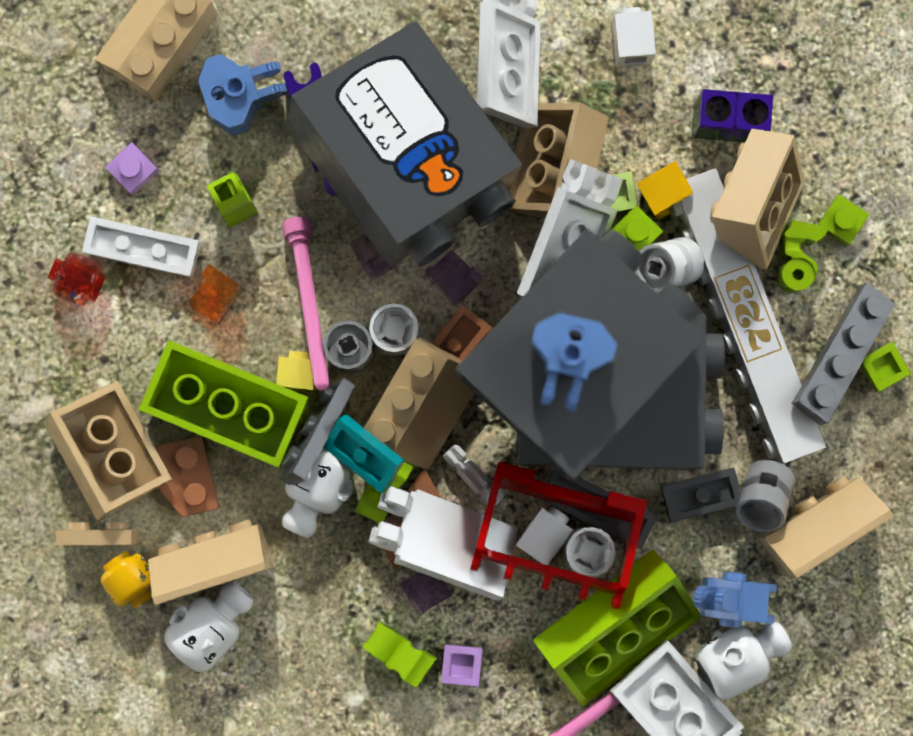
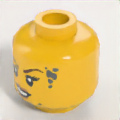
M125 551L102 567L105 572L101 576V584L118 607L131 604L136 609L152 598L149 565L141 554L135 553L130 555L128 551Z

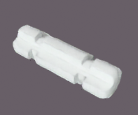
M453 445L444 454V460L452 468L455 467L458 470L456 473L475 494L479 493L482 496L480 499L487 506L492 487L489 483L491 480L472 459L468 460L465 457L467 454L459 445ZM500 490L498 492L495 506L504 497L503 493Z

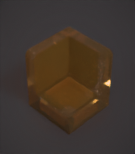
M208 264L200 275L204 281L190 300L189 305L220 325L244 288Z

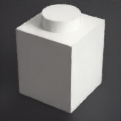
M629 7L620 10L619 14L614 15L611 24L615 66L652 64L656 55L652 11H642L639 7Z
M553 506L548 511L540 508L515 542V545L541 564L549 565L573 531L566 525L570 519Z

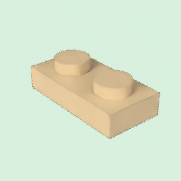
M67 522V530H56L55 546L139 544V529H128V522H105L104 530H90V522Z

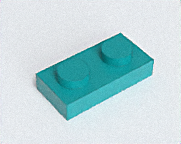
M344 415L337 420L323 448L380 493H383L390 487L405 461L348 415Z

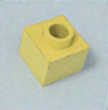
M289 351L288 357L279 356L276 384L290 390L316 393L310 354L307 352Z

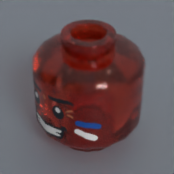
M72 251L65 256L63 261L58 258L55 259L47 278L54 281L52 292L55 296L75 305L85 306L89 301L95 303L107 275L102 274L101 263Z

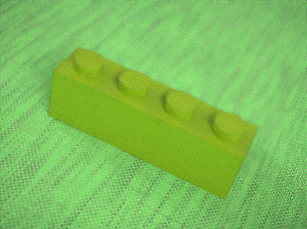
M168 340L138 410L284 469V466L281 465L283 458L294 445L309 397Z
M654 549L634 562L628 588L623 594L619 610L611 608L614 594L598 590L587 598L586 601L576 605L573 610L533 639L534 643L582 707L634 669L665 640H672L702 617L677 575ZM618 576L609 582H617Z

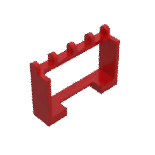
M498 461L470 570L477 572L481 565V559L506 565L503 578L511 581L514 568L543 575L541 589L549 590L552 578L580 585L578 599L586 601L589 588L614 594L611 608L619 610L623 594L628 588L647 500L613 491L609 492L606 499L534 480L536 471ZM499 488L630 522L617 582L597 579L486 548L485 542Z

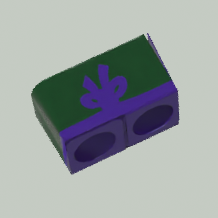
M702 89L693 107L691 137L697 131L694 137L697 139L746 142L751 129L771 132L773 95ZM710 98L727 99L729 101L731 114L726 120L715 122L708 118L705 112V105ZM748 101L763 103L767 108L766 121L759 125L749 124L742 115L745 103Z

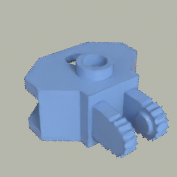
M222 54L207 58L198 82L209 115L213 118L214 123L233 136L248 132L256 110L263 108L262 103L280 98L288 93L285 83H277L259 90L255 83L281 72L279 62L274 61L249 68L248 64L239 66Z
M559 313L536 324L531 345L546 363L545 373H548L541 404L550 406L556 392L557 376L573 379L565 404L566 410L575 412L582 383L587 380L588 373L613 361L617 343L600 322ZM569 332H579L581 340L573 341L569 337Z
M723 572L722 578L703 577L702 586H697V589H695L693 602L694 606L700 609V615L719 618L720 626L742 628V621L774 623L775 615L768 614L769 592H777V585L746 581V574Z

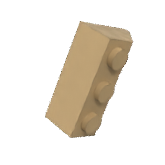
M137 0L95 58V61L156 102L218 13L211 0Z
M538 103V126L528 129L521 127L515 155L522 163V166L509 189L516 202L508 211L545 220L557 187H561L562 182L564 183L562 176L570 159L597 169L609 117L583 103Z
M751 129L746 142L741 143L739 146L737 162L733 171H729L725 177L723 193L719 201L713 203L710 212V221L714 224L718 240L761 269L767 270L805 182L794 135Z
M422 336L416 338L364 429L403 458L405 462L429 470L474 394L455 375V368L462 360Z
M118 381L51 412L44 423L97 521L133 504L172 479Z
M844 475L826 486L828 493L816 500L813 495L798 503L794 507L797 513L787 518L782 528L773 532H765L757 538L781 575L797 579L894 517L893 513L860 477L847 479Z
M249 519L230 525V533L216 537L215 531L193 537L194 545L180 549L179 542L158 548V556L148 559L154 605L275 567L262 524L252 526Z

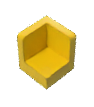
M676 161L637 183L638 188L658 220L670 215L671 211L669 208L693 194L690 184Z

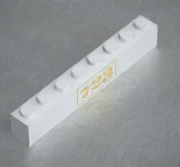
M714 168L688 178L687 181L693 190V194L670 209L675 217L680 216L684 226V230H681V236L693 240L702 250L704 270L698 280L702 286L707 285L711 295V299H708L709 309L715 320L720 319L725 333L722 334L724 347L729 355L734 354L739 367L735 369V375L740 387L743 390L747 388L752 403L748 404L749 411L755 424L761 423L766 436L762 439V444L770 460L775 459L776 462L784 464L826 448L817 423L791 404L802 385L755 265L718 240L714 224L710 221L712 205L715 201H719L724 190L717 169Z

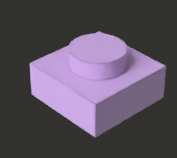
M133 142L105 167L132 196L159 172L156 166Z
M445 644L441 683L479 687L482 647Z

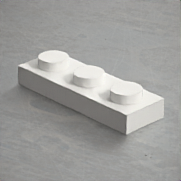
M90 216L82 253L193 278L201 242Z

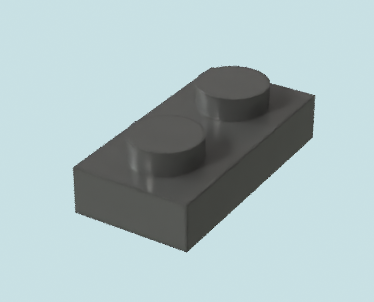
M734 467L660 486L670 523L737 506L741 494Z

